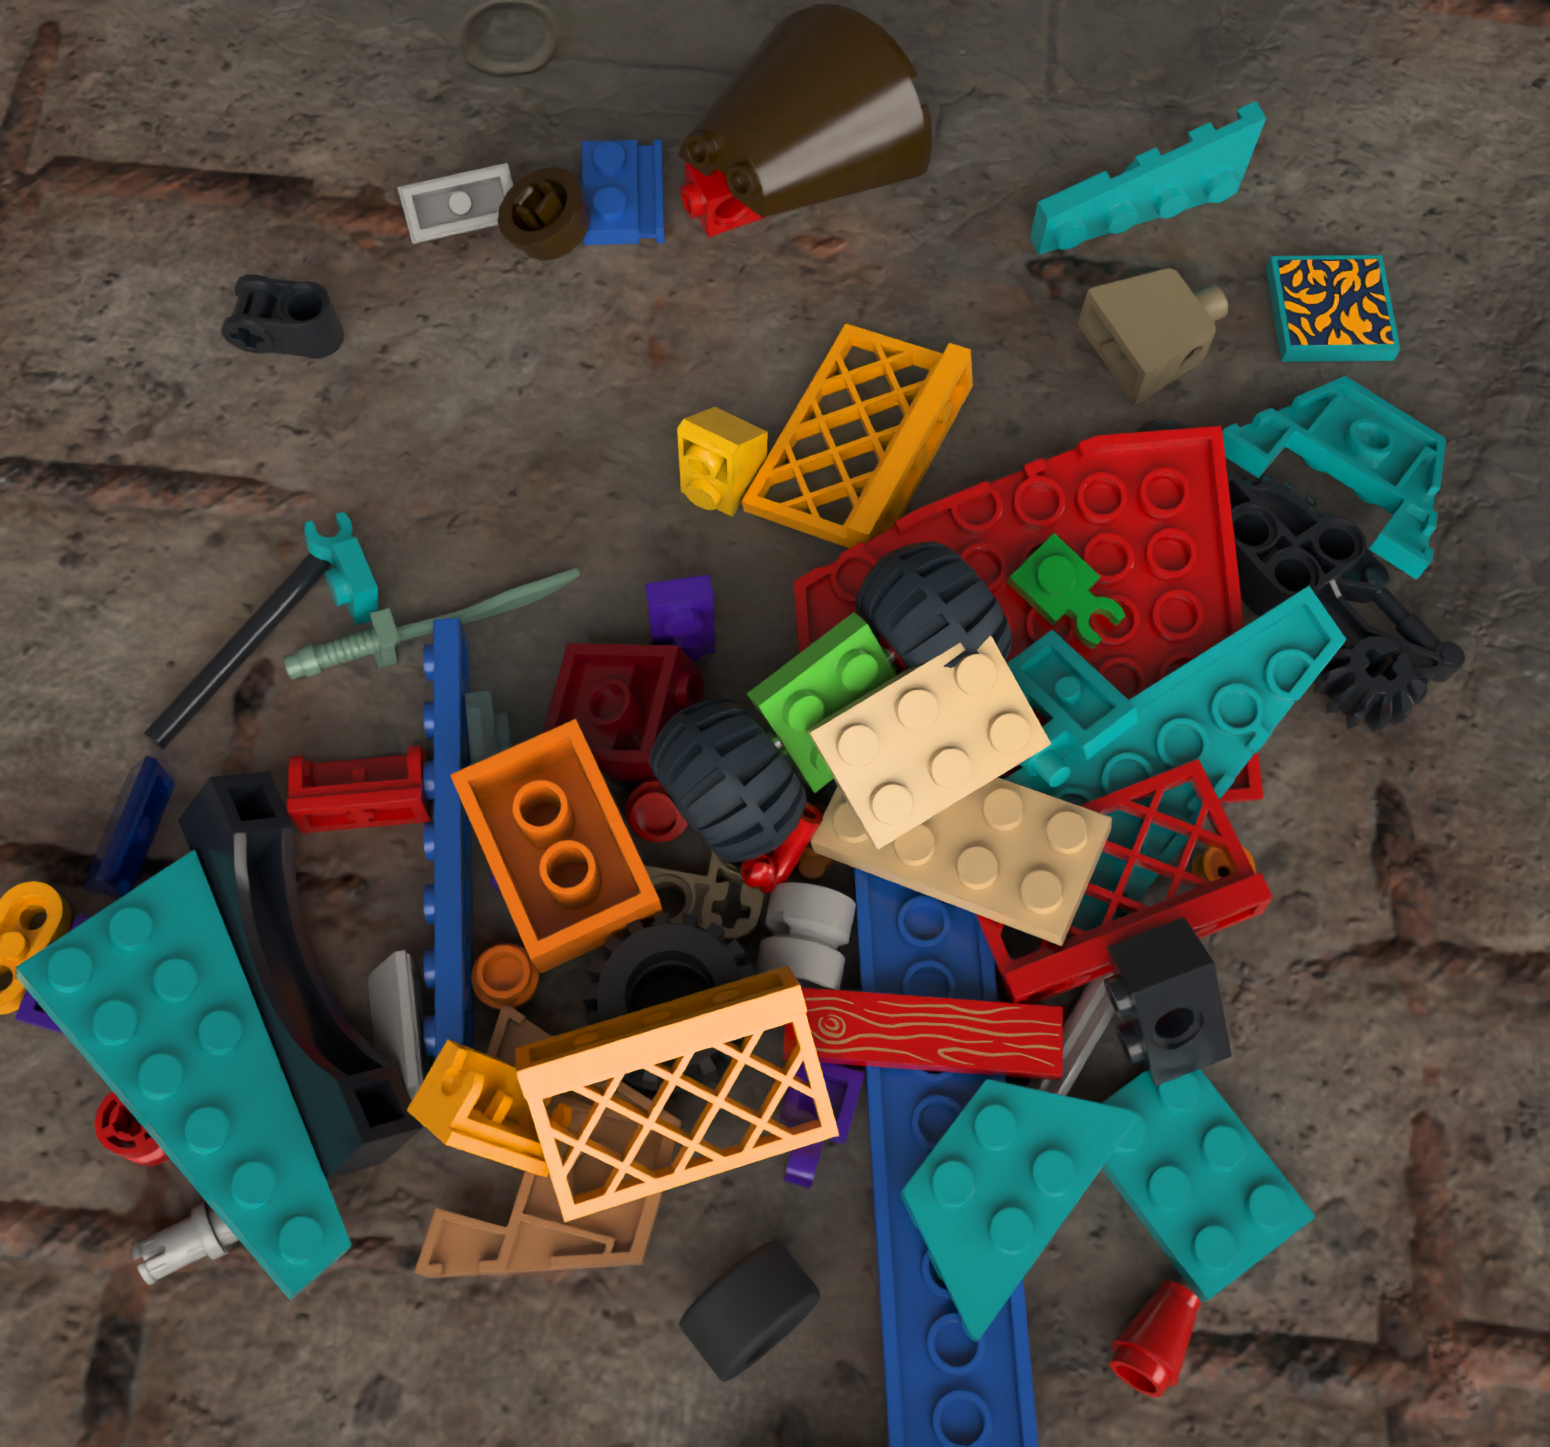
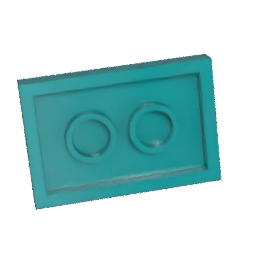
M1201 1069L1157 1086L1154 1085L1147 1071H1144L1101 1103L1129 1109L1139 1116L1104 1164L1102 1170L1194 1294L1200 1299L1201 1303L1210 1300L1316 1217Z

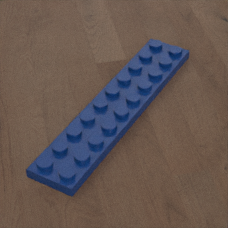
M852 867L854 902L856 903L855 924L860 992L998 1002L994 958L973 912ZM864 1066L887 1447H1038L1023 1279L981 1338L974 1342L966 1335L960 1323L962 1319L943 1279H939L928 1256L926 1243L919 1229L914 1226L900 1197L901 1191L984 1081L989 1079L1005 1083V1076Z

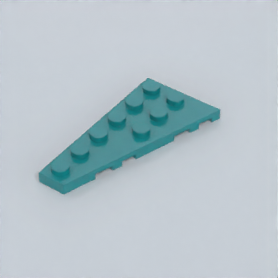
M1308 586L1131 698L1129 701L1136 706L1139 722L1089 760H1086L1071 744L1062 750L1058 757L1070 768V775L1063 784L1058 787H1051L1040 775L1031 776L1023 768L1004 780L1080 806L1199 759L1220 800L1233 784L1236 776L1251 757L1260 750L1271 736L1274 728L1293 704L1302 697L1347 639L1313 590ZM1189 781L1164 791L1156 811L1195 825L1202 805ZM1154 796L1136 803L1149 808ZM1120 810L1106 814V816L1112 817V829L1107 840L1132 850L1144 820ZM1151 823L1139 853L1168 864L1190 837ZM1101 852L1089 883L1115 893L1127 861ZM1134 865L1122 896L1139 902L1144 896L1145 891L1159 874ZM1084 894L1071 926L1083 931L1101 926L1110 904ZM1117 907L1112 921L1129 915L1131 912Z
M195 849L16 967V978L290 1301L348 1252L352 1244Z

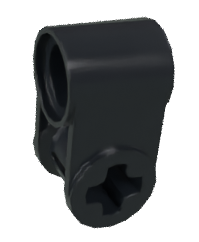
M256 274L239 277L234 288L238 299L233 314L225 319L221 328L222 336L234 347L251 353L269 352L304 356L310 359L325 358L340 348L344 340V331L326 289L320 284L311 281L297 282L270 279Z

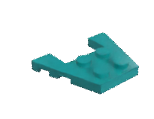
M1346 376L1338 378L1295 397L1291 406L1279 411L1269 408L1256 414L1252 423L1243 427H1239L1235 423L1222 431L1225 457L1257 478L1264 473L1284 448H1288L1301 456L1312 469L1328 473L1353 489L1355 494L1364 502L1378 505L1392 514V518L1369 550L1417 580L1432 561L1434 549L1429 548L1431 534L1436 529L1438 515L1433 510L1434 497L1441 488L1446 438Z

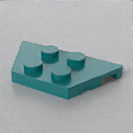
M986 1079L901 1191L900 1197L914 1226L919 1229L926 1243L928 1256L940 1280L943 1279L962 1319L960 1323L966 1335L974 1342H977L1137 1120L1139 1116L1129 1109Z

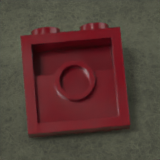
M567 643L542 733L576 719L599 770L604 771L613 781L643 782L656 778L649 764V755L659 732L677 712L703 700V676L699 668L679 645Z

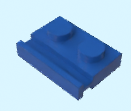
M653 139L654 145H637V140L582 141V186L591 212L590 227L583 239L584 245L640 244V238H656V243H665L662 139Z

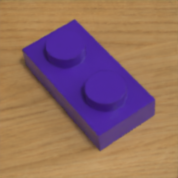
M710 574L646 583L651 645H679L693 662L699 660L705 654L715 653L714 596Z

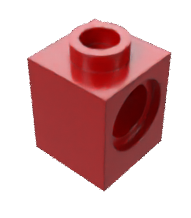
M685 161L686 184L680 186L681 200L689 218L698 217L708 238L762 219L760 215L733 196L728 188L726 175L723 172L716 170L715 173L706 177Z

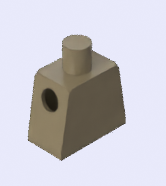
M1166 268L1088 289L1078 326L1130 402L1135 406L1197 366L1205 358L1216 332L1214 322L1227 315L1228 303L1225 294L1218 286L1211 285L1193 293L1178 271Z

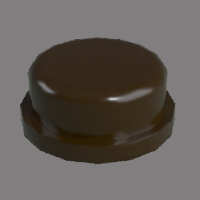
M556 167L536 170L521 178L507 192L499 206L497 222L501 234L516 249L522 250L532 259L547 261L558 259L568 254L582 242L590 227L591 212L586 202L587 197L581 182L567 169Z

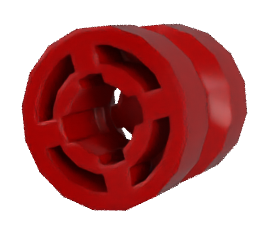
M113 1091L103 1099L96 1111L94 1126L96 1136L104 1148L138 1165L154 1166L170 1159L134 1116L130 1123V1129L127 1128L128 1121L133 1115Z

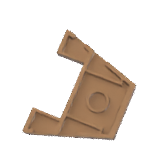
M502 1005L486 1054L516 1065L515 1048L554 1037V1035H549L528 1021L523 1014L514 1008ZM607 1079L592 1085L602 1089ZM623 1081L619 1083L613 1094L644 1111H647L652 1102ZM571 1090L552 1096L551 1102L546 1108L551 1119L552 1112L559 1103L572 1106L573 1115L568 1129L577 1133L595 1101ZM606 1107L591 1132L589 1139L622 1154L639 1123ZM661 1110L659 1118L682 1129L681 1120L666 1110ZM650 1129L633 1160L654 1171L671 1166L678 1142ZM561 1141L558 1147L563 1158L570 1145ZM581 1151L567 1174L573 1196L603 1187L614 1167ZM525 1171L509 1223L506 1227L435 1208L414 1273L426 1278L644 1265L664 1191L564 1222L550 1173L546 1178ZM625 1173L621 1181L633 1178L634 1176Z

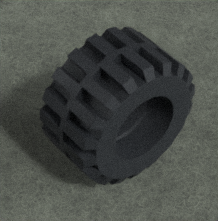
M669 912L654 914L655 925L643 928L640 919H637L626 925L628 936L620 940L613 934L603 944L604 958L601 960L594 957L588 972L591 982L590 985H584L583 994L587 1026L631 1013L633 1002L639 992L647 984L658 978L672 975L684 976L697 981L707 990L755 975L752 964L746 965L744 961L745 951L736 939L731 943L725 941L724 929L713 922L710 923L707 929L699 927L698 916L683 913L682 923H670ZM745 1037L729 1042L740 1047ZM713 1047L697 1051L693 1054L683 1074L704 1085L713 1081L718 1085L733 1057ZM676 1058L661 1063L671 1068ZM643 1068L626 1073L622 1080L625 1079L630 1082L632 1088L644 1096H647L649 1090L658 1091L664 1081L663 1078ZM676 1085L668 1100H676V1092L687 1090ZM689 1092L690 1098H693V1097H696V1096H697V1095H695V1094Z

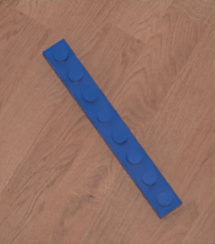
M459 618L433 620V643L424 644L423 648L425 676L428 682L434 681V701L424 702L423 707L426 737L428 740L434 739V760L425 761L423 767L426 797L428 800L434 799V821L425 822L423 830L427 861H434V884L425 885L423 903L427 924H434L435 948L425 949L423 961L426 987L428 990L435 989V1014L426 1015L424 1019V1045L427 1056H435V1060L447 1039L474 1049V989L471 982L473 969L472 824L450 774L471 765L470 645Z

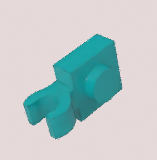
M344 512L337 513L336 526L338 534L333 537L319 535L313 521H307L304 524V532L308 551L316 558L326 560L333 565V569L325 571V577L334 604L336 606L346 604L354 626L370 622V613L378 611V587L357 537H353L351 520Z

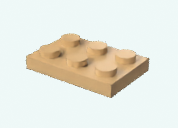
M991 635L977 649L979 654H969L963 657L955 667L943 666L965 651L961 643L923 664L906 669L806 730L872 846L877 850L1051 745L1050 740Z

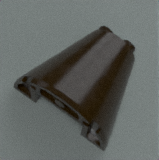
M815 4L786 16L770 31L703 118L685 138L678 156L706 177L715 173L716 170L723 172L726 175V182L733 196L763 218L923 175L927 172L931 156V118L928 104L920 105L917 92L911 80L918 76L900 46L882 27L860 12L834 4Z

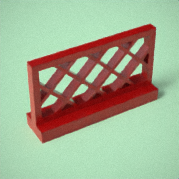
M1197 759L1080 805V807L1103 815L1120 810L1144 820L1132 850L1108 840L1102 850L1104 853L1127 861L1115 893L1088 883L1084 894L1110 904L1101 926L1088 931L1070 926L1067 937L1070 938L1066 939L1062 946L1057 944L1050 945L1051 942L1043 939L1038 951L1011 961L1001 938L1006 925L999 922L995 924L994 920L976 913L974 914L1002 977L1004 989L1010 1003L1036 1004L1112 974L1107 946L1182 917L1186 918L1200 939L1263 914L1273 896L1262 873L1255 874L1200 760ZM1189 781L1202 805L1195 825L1156 811L1164 791ZM1154 796L1149 808L1136 803ZM1206 815L1215 833L1201 828ZM1151 823L1190 837L1178 868L1139 853ZM1196 840L1223 850L1234 873L1215 881H1209L1184 871ZM1134 865L1173 879L1164 901L1152 906H1146L1122 896ZM1179 883L1195 888L1175 896ZM1117 907L1131 912L1129 915L1112 921Z

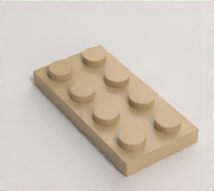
M997 777L877 850L872 846L837 786L823 815V821L812 837L811 845L813 851L820 855L1062 946L1112 829V817Z

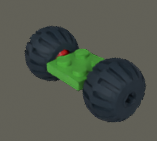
M926 541L907 544L880 558L866 574L856 595V613L853 612L747 693V696L770 729L768 733L764 732L741 705L728 698L699 701L677 712L659 732L650 751V768L686 822L695 833L700 835L720 859L727 862L756 859L778 848L797 827L806 807V793L795 772L784 758L785 755L801 779L814 793L834 779L807 734L806 730L906 669L923 664L943 654L958 643L962 644L965 651L943 667H955L963 657L969 654H979L977 649L990 635L1004 660H1006L1012 642L1007 618L983 580L955 551L941 543Z

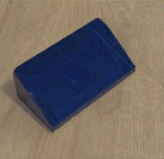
M145 756L127 775L84 878L82 886L86 890L116 898H121L132 891L175 786L174 780L156 758Z

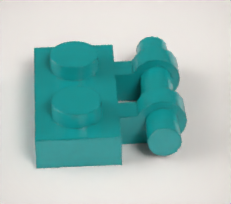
M1053 630L1049 631L1007 663L1032 710L1035 709L1048 722L1042 728L1051 742V745L1019 765L1031 776L1040 775L1051 787H1058L1063 784L1070 775V768L1058 757L1059 753L1070 744L1086 760H1089L1139 722L1136 706Z

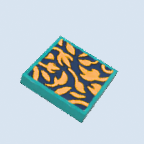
M1383 255L1270 257L1266 266L1281 362L1394 361L1400 351Z

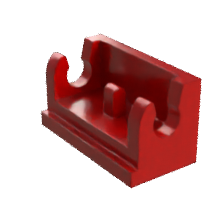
M422 745L408 746L407 755L312 763L310 760L305 761L304 755L290 756L288 765L287 813L302 834L431 821V801L426 797L423 780L424 762L429 761V755L426 750H422Z

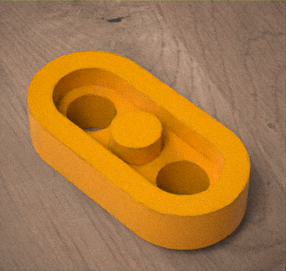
M30 881L18 884L8 890L0 899V976L8 972L13 974L11 984L6 989L0 991V1015L18 1010L27 990L16 978V967L67 934L71 925L72 914L66 899L54 888L42 882ZM46 912L47 918L45 923L36 930H29L31 919L39 913Z

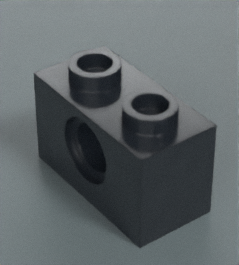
M1185 917L1106 947L1113 976L1104 979V986L1115 1013L1120 1019H1124L1123 1023L1115 1025L1119 1043L1131 1065L1142 1062L1155 1086L1232 1057L1214 961Z

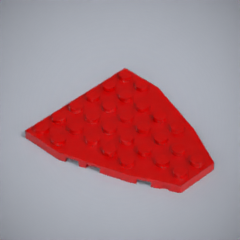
M1222 426L1096 435L1079 442L1076 448L1045 461H1043V458L1023 465L1022 470L991 483L988 480L916 509L895 521L893 527L864 544L860 542L842 552L839 559L825 567H817L794 581L799 653H801L853 612L856 613L855 599L866 574L885 554L907 544L926 541L941 543L955 551L972 567L1002 608L1012 635L1011 649L1005 660L1006 663L1053 630L1121 694L1130 700L1244 627ZM1053 533L1100 576L1097 583L1089 591L1095 597H1107L1114 600L1125 613V617L1117 626L1101 614H1094L1089 617L1091 629L1102 638L1094 649H1090L1079 642L1073 630V620L1065 614L1052 626L1007 583L1009 577ZM1033 709V712L1035 713L1038 721L1043 727L1048 722L1035 709ZM1258 752L1251 757L1236 776L1233 784L1219 800L1221 804L1258 802L1264 799ZM1018 764L998 776V778L1005 779L1022 767Z

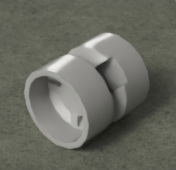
M795 882L777 884L771 892L765 919V927L773 935L762 940L760 943L754 971L755 975L789 965L801 987L839 990L845 957L837 950V947L849 943L856 903L841 892L823 886Z

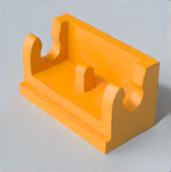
M447 1039L407 1111L445 1145L547 1178L549 1170L527 1099H524L516 1074V1065ZM552 1096L544 1099L546 1107L550 1104ZM559 1103L553 1110L550 1120L569 1128L573 1115L572 1106ZM556 1139V1140H557V1144H558V1146H559V1144H560L561 1141L558 1140V1139Z

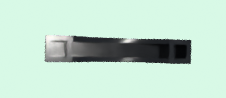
M267 771L210 777L178 821L190 851L194 849L196 851L325 1179L328 1180L382 1164L422 1129L423 1126L407 1111L412 1101L396 1064L376 1051L352 1026L334 1000L319 970L306 933L298 898L294 864V827L271 773Z

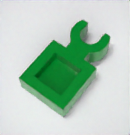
M1055 533L1009 577L1007 582L1052 626L1065 614L1073 620V630L1076 638L1090 649H1094L1102 640L1098 633L1094 632L1089 625V617L1091 615H1104L1115 626L1125 617L1123 609L1117 602L1107 597H1095L1089 591L1097 583L1100 576Z

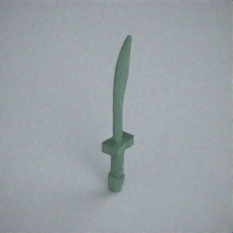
M578 568L571 569L507 590L468 608L396 627L390 608L371 612L372 629L370 631L365 630L355 633V635L351 634L348 637L344 636L319 645L307 644L297 648V652L283 656V661L291 680L305 675L309 678L324 673L323 669L352 661L354 658L359 659L361 656L373 655L378 669L397 664L395 647L399 646L402 641L433 634V620L459 618L463 626L505 614L554 594L580 575V571Z

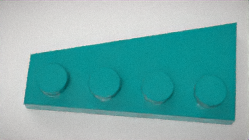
M1257 101L1237 109L1238 120L1215 130L1212 123L1209 122L1189 131L1188 140L1190 142L1166 154L1161 155L1157 147L1136 156L1135 160L1123 170L1122 174L1114 178L1105 170L1039 201L1030 234V240L1038 255L1056 249H1071L1088 239L1108 233L1119 234L1127 231L1134 225L1160 217L1164 219L1171 218L1185 209L1208 202L1219 203L1237 194L1266 120V116Z

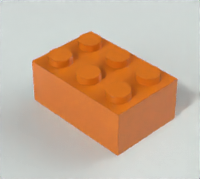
M576 719L450 774L527 953L541 974L602 946L613 934L617 938L626 935L627 924L640 919L642 926H645L655 921L654 914L663 913L660 899Z

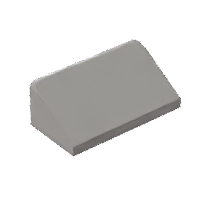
M508 163L397 187L412 244L498 226L499 206L507 192L513 187Z
M402 950L391 954L371 972L368 978L374 1049L396 1064L412 1101L430 1071V1064L424 1045L425 1017L420 970L411 955Z

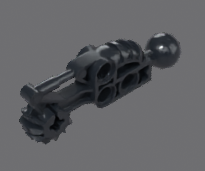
M1159 417L1144 422L1135 432L1186 429L1191 427L1177 419ZM1232 469L1228 471L1227 477L1240 593L1243 602L1255 615L1261 617L1310 586L1347 639L1320 672V677L1315 681L1313 692L1331 698L1326 705L1325 714L1340 710L1346 714L1347 729L1357 727L1364 721L1372 733L1383 730L1389 723L1393 725L1402 723L1413 712V706L1425 699L1427 684L1430 681L1437 683L1445 682L1464 664L1465 655L1461 647L1453 642H1441L1415 613L1411 614L1385 587L1389 581V574L1385 567L1366 548L1365 535L1356 524L1342 517H1333L1328 511L1320 514L1315 509L1317 502L1311 496L1303 499L1291 492L1293 485L1285 482L1283 486L1271 483V476L1263 474L1256 480L1249 481L1245 477H1239ZM1239 539L1244 540L1249 545L1242 543ZM1279 582L1285 584L1290 590L1285 589ZM1347 601L1359 603L1373 601L1397 626L1395 630L1405 640L1371 627ZM1390 659L1394 660L1381 675L1372 678Z

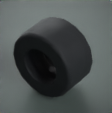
M778 1240L764 1243L747 1254L715 1280L685 1311L679 1325L721 1381H728L753 1365L786 1337L819 1302L820 1291L783 1244Z

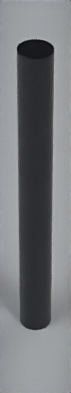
M309 553L143 733L144 736L158 748L164 750L320 580L325 571L331 568L330 563L316 558Z

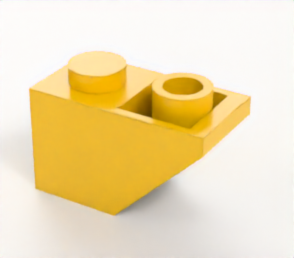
M712 407L684 418L677 428L681 492L686 494L687 498L698 507L710 511L717 509L733 517L767 458L768 432L726 411Z

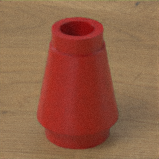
M1170 1280L1162 1281L1158 1290L1153 1293L1112 1342L1111 1347L1115 1354L1110 1362V1368L1114 1374L1133 1389L1156 1398L1163 1396L1167 1386H1176L1195 1324L1196 1313L1201 1306L1200 1299L1191 1290L1177 1282Z

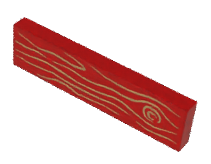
M801 987L807 1008L806 1016L819 1063L1059 1080L1063 1075V1007ZM792 1022L785 1024L782 1060H788L797 1044Z

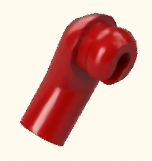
M806 802V807L797 827L783 844L756 859L743 861L741 877L744 883L749 887L759 888L762 893H771L777 884L786 883L802 853L823 821L820 811Z

